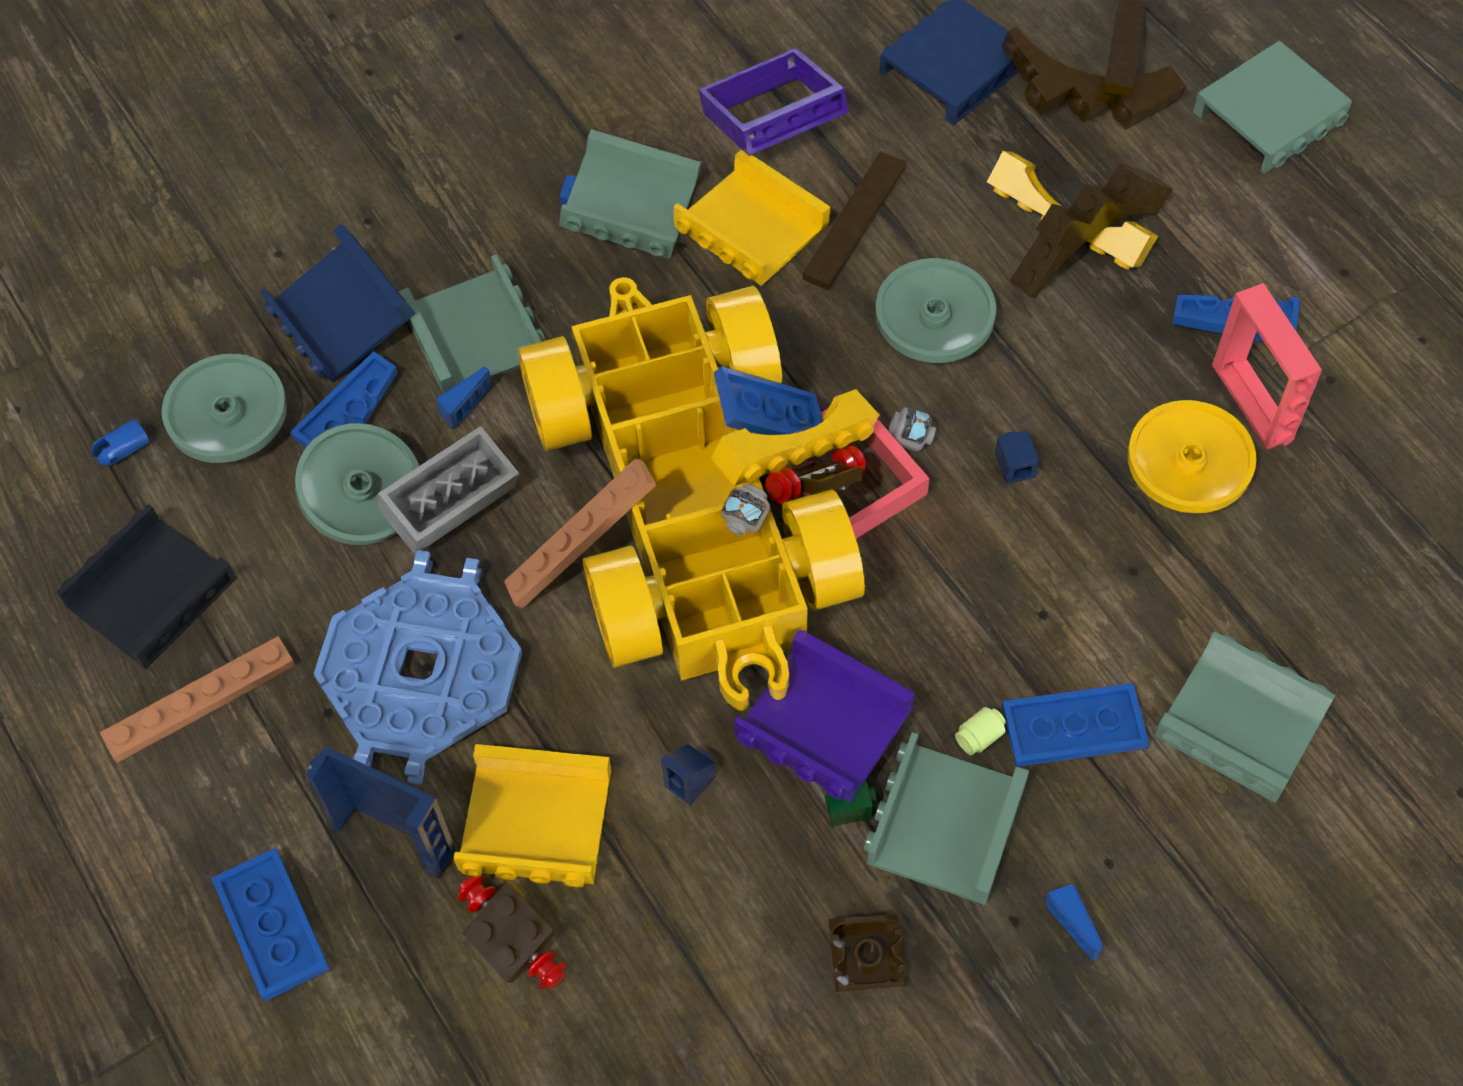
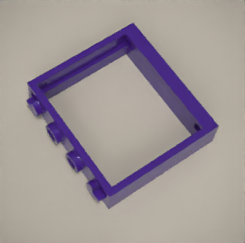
M797 48L698 89L703 114L748 156L848 113L844 87ZM794 56V62L791 60L787 61L788 58ZM796 78L815 93L746 124H742L727 110L731 106Z

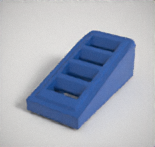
M486 366L436 399L440 416L452 429L456 428L493 387L490 371Z
M1069 884L1049 892L1045 900L1047 908L1091 960L1098 959L1103 944L1075 885Z

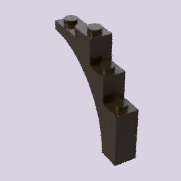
M1017 26L1007 31L1001 46L1005 56L1012 60L1019 70L1021 78L1029 83L1024 95L1026 96L1027 103L1039 115L1067 101L1072 113L1077 115L1082 123L1110 109L1114 119L1120 122L1126 130L1177 102L1187 87L1172 66L1169 65L1152 73L1135 76L1134 88L1130 97L1104 92L1105 76L1089 74L1068 67L1049 57L1032 44Z
M1120 163L1104 188L1086 183L1071 208L1052 203L1036 228L1040 232L1039 236L1010 281L1030 297L1036 298L1059 267L1086 241L1114 222L1128 216L1141 213L1157 214L1173 189L1151 173Z

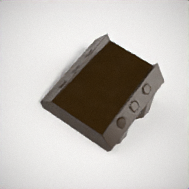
M898 913L829 919L836 992L907 986L901 941L903 937L902 927L899 924Z

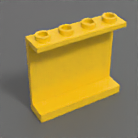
M742 149L735 154L734 171L690 209L687 210L678 203L674 206V226L680 233L688 235L697 241L702 248L710 250L720 257L724 263L730 264L742 272L747 279H752L761 286L829 226L830 217L829 205L753 155L748 156Z
M475 744L473 758L476 764V773L461 851L455 852L453 858L458 871L475 877L482 875V873L495 874L496 877L504 880L524 877L541 884H546L553 880L563 881L564 884L571 887H583L584 884L594 885L611 776L609 757Z

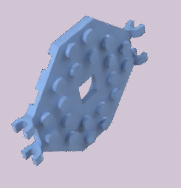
M417 550L412 571L401 576V581L387 589L382 587L361 599L362 603L347 612L342 610L332 616L314 671L317 682L358 744L357 752L353 759L372 768L374 752L409 758L404 775L408 777V784L417 786L422 784L426 760L507 712L522 656L521 647L512 638L491 604L489 605L476 585L482 574V570L478 568L479 560L466 558L462 578L430 574L433 562L429 561L430 552ZM408 650L438 654L432 676L424 680L401 676Z

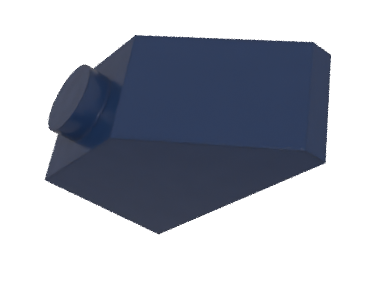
M689 744L666 754L661 760L664 787L690 806L716 777L713 757L707 751L701 748L696 750Z

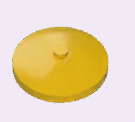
M1180 400L1160 405L1149 411L1139 420L1132 432L1128 446V465L1137 485L1157 503L1185 513H1208L1229 506L1246 491L1255 471L1256 451L1250 434L1233 415L1209 403Z

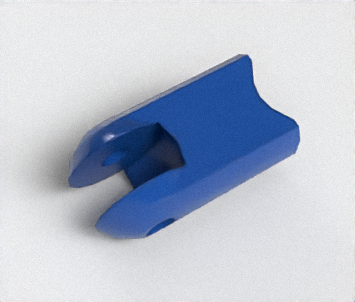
M132 419L96 440L92 445L91 454L93 457L98 458L100 465L110 466L149 444V440L140 424L135 419Z

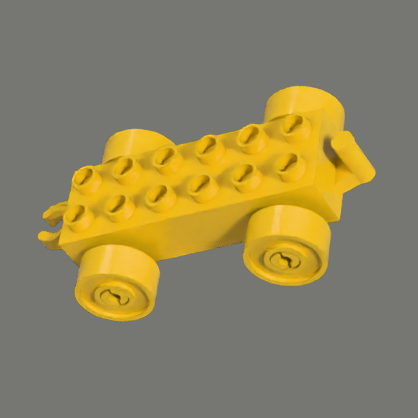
M625 277L618 278L609 287L611 298L610 316L571 326L577 360L576 367L564 336L517 348L527 397L545 452L592 439L586 408L590 406L614 478L637 458L645 462L656 484L650 492L626 513L647 577L644 576L640 561L632 545L583 558L589 593L608 657L613 668L662 655V641L657 620L661 619L681 681L718 671L720 692L726 702L737 710L743 711L749 706L748 689L740 683L738 675L743 667L757 664L764 667L769 673L768 688L770 695L776 700H781L785 697L789 685L788 662L783 652L792 649V638L799 629L807 633L808 608L805 600L809 607L815 611L861 598L864 595L865 585L862 562L849 517L838 494L831 489L783 503L782 520L785 538L781 539L771 509H769L758 532H745L741 536L726 528L727 522L721 516V511L731 490L735 487H743L744 484L755 486L763 492L764 490L759 478L754 482L747 481L734 486L711 460L721 437L738 431V429L727 427L725 424L714 372L723 366L782 384V369L778 346L765 303L755 286L708 297L706 299V315L709 331L705 332L691 295L652 305L637 290V285L633 280Z

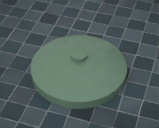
M941 258L920 259L897 268L884 280L879 288L875 306L878 329L889 345L909 358L929 363L956 361L977 351L989 338L994 327L996 302L993 292L982 276L964 264Z
M242 354L215 355L192 364L174 379L165 394L162 404L163 424L173 444L184 454L210 463L232 462L258 452L277 435L283 425L287 412V397L276 372L261 360Z
M361 423L336 426L318 435L303 451L295 474L296 499L305 518L323 535L350 545L376 544L398 534L377 508L378 493L419 467V464L410 448L396 435L383 428Z

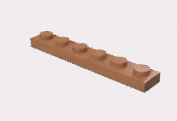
M635 458L504 581L514 605L524 608L656 486L644 461Z
M277 636L99 733L116 763H119L295 667V664L281 639Z

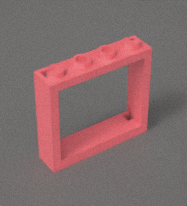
M1262 283L1235 294L1212 366L1267 450L1280 444L1286 446L1294 440L1322 369L1265 284ZM1256 331L1289 379L1278 407L1247 361Z
M828 409L821 412L822 419ZM878 419L873 426V433L865 440L903 485L849 518L856 539L928 494L929 477ZM789 465V466H787V467H784L783 469H785V468L791 469V468H793V467H792L791 465ZM801 493L797 499L809 496L810 493Z

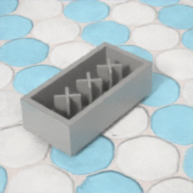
M480 426L379 492L377 508L414 555H416L417 550H424L514 489L519 472Z

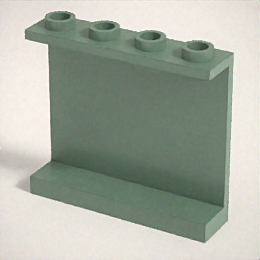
M1279 40L1200 91L1197 95L1193 112L1199 118H1203L1212 111L1218 114L1265 155L1260 169L1265 174L1274 167L1279 168L1293 154H1300L1314 140H1321L1335 126L1340 127L1349 117L1348 111L1352 100Z
M591 129L587 139L586 153L567 204H562L559 226L565 227L570 231L592 235L600 240L622 244L627 248L649 252L654 256L671 259L679 235V231L674 226V206L678 203L688 209L698 179L701 162Z
M497 254L491 256L494 271L421 299L414 300L409 288L398 291L416 313L408 320V323L442 394L485 366L490 371L491 379L519 369L517 348L545 341L541 329L535 330L533 326L535 320L529 307L524 308L521 303L524 302L519 286H513L511 283L513 278L508 265H502Z
M1214 631L1205 651L1170 710L1161 719L1154 737L1276 803L1336 695L1329 692L1323 685L1312 683L1298 676L1293 669L1281 667L1268 660L1264 654L1258 651H1251L1238 644L1232 637L1221 635Z
M912 732L909 742H902L896 761L901 762L898 772L891 771L885 789L890 792L887 802L880 801L875 815V820L879 821L876 832L869 831L863 849L868 852L867 864L986 905L1029 771L1016 767L1013 777L918 746V734Z

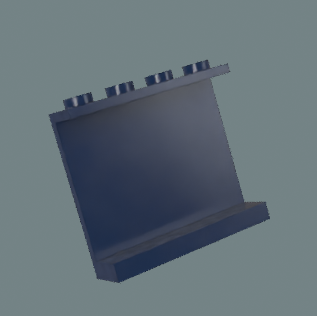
M948 0L941 3L936 11L922 18L917 26L910 31H906L898 41L891 46H887L880 55V74L884 76L890 70L896 68L946 104L945 121L952 126L1014 77L1019 70L1012 60L1005 56L1001 47L1008 30L964 0Z
M340 224L333 230L342 243L275 298L265 288L260 291L267 301L264 306L274 318L279 316L282 320L278 324L288 337L294 336L297 340L293 344L302 356L305 358L309 356L312 360L309 363L311 369L320 378L325 375L333 383L416 314L358 240L343 224Z
M325 746L320 755H316L311 760L306 776L333 829L340 831L352 810L360 811L410 835L427 874L439 879L456 849L437 799Z

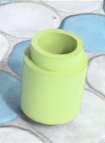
M983 707L959 726V732L955 734V738L960 747L969 755H973L976 752L981 753L1005 734V719L998 710Z

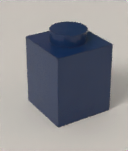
M1028 430L1018 433L1008 432L998 437L995 455L1006 484L1036 478L1039 459Z

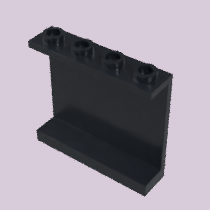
M148 504L144 509L134 514L130 522L122 530L112 535L100 551L89 557L78 572L66 579L56 594L68 610L146 670L237 578L227 561L221 557L217 561L213 560L162 522L154 508Z

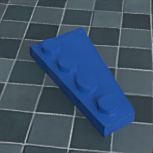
M1178 295L1172 324L1223 333L1235 296L1229 300H1219L1217 296ZM1290 297L1289 301H1276L1296 330L1300 297ZM1256 331L1253 340L1263 341L1259 333Z
M373 351L290 432L292 438L306 448L313 439L328 429L351 423L366 424L397 375L396 366Z

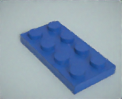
M723 366L714 372L727 427L738 430L746 428L750 433L762 435H786L808 430L823 422L817 396L814 393Z
M1133 683L1002 702L1001 707L1015 767L1147 749L1149 745Z
M276 847L211 878L264 1002L330 970Z

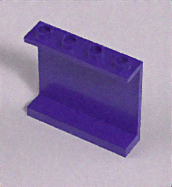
M799 629L792 638V652L786 659L789 670V685L785 697L781 700L772 698L767 686L744 720L740 717L735 719V736L745 747L750 749L755 747L764 752L771 762L780 766L784 764L790 767L802 780L806 782L814 781L821 785L831 797L838 800L843 798L851 803L913 709L915 693Z

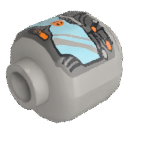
M905 407L900 412L895 411L888 431L903 448L918 452L923 448L924 444H931L936 428L931 426L932 420L929 414Z
M750 484L733 488L721 511V516L727 522L726 528L741 536L745 532H758L770 509V504L766 500V493Z

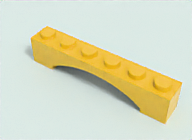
M1003 151L987 183L995 187L993 191L1004 198L1011 196L1018 200L1017 205L1028 212L1035 210L1042 214V220L1052 203L1060 204L1041 185L1034 172L1035 164L1014 152ZM1125 222L1122 227L1108 226L1090 238L1088 242L1091 243L1089 248L1102 255H1105L1107 252L1115 257L1114 262L1117 265L1129 270L1130 267L1142 266L1158 235L1135 222Z
M855 389L835 396L823 417L824 421L808 430L786 435H762L750 433L744 428L721 437L711 460L734 486L747 481L754 482L765 474L779 472L789 465H799L813 456L820 457L829 450L837 447L842 449L853 441L867 439L873 433V426L880 415Z

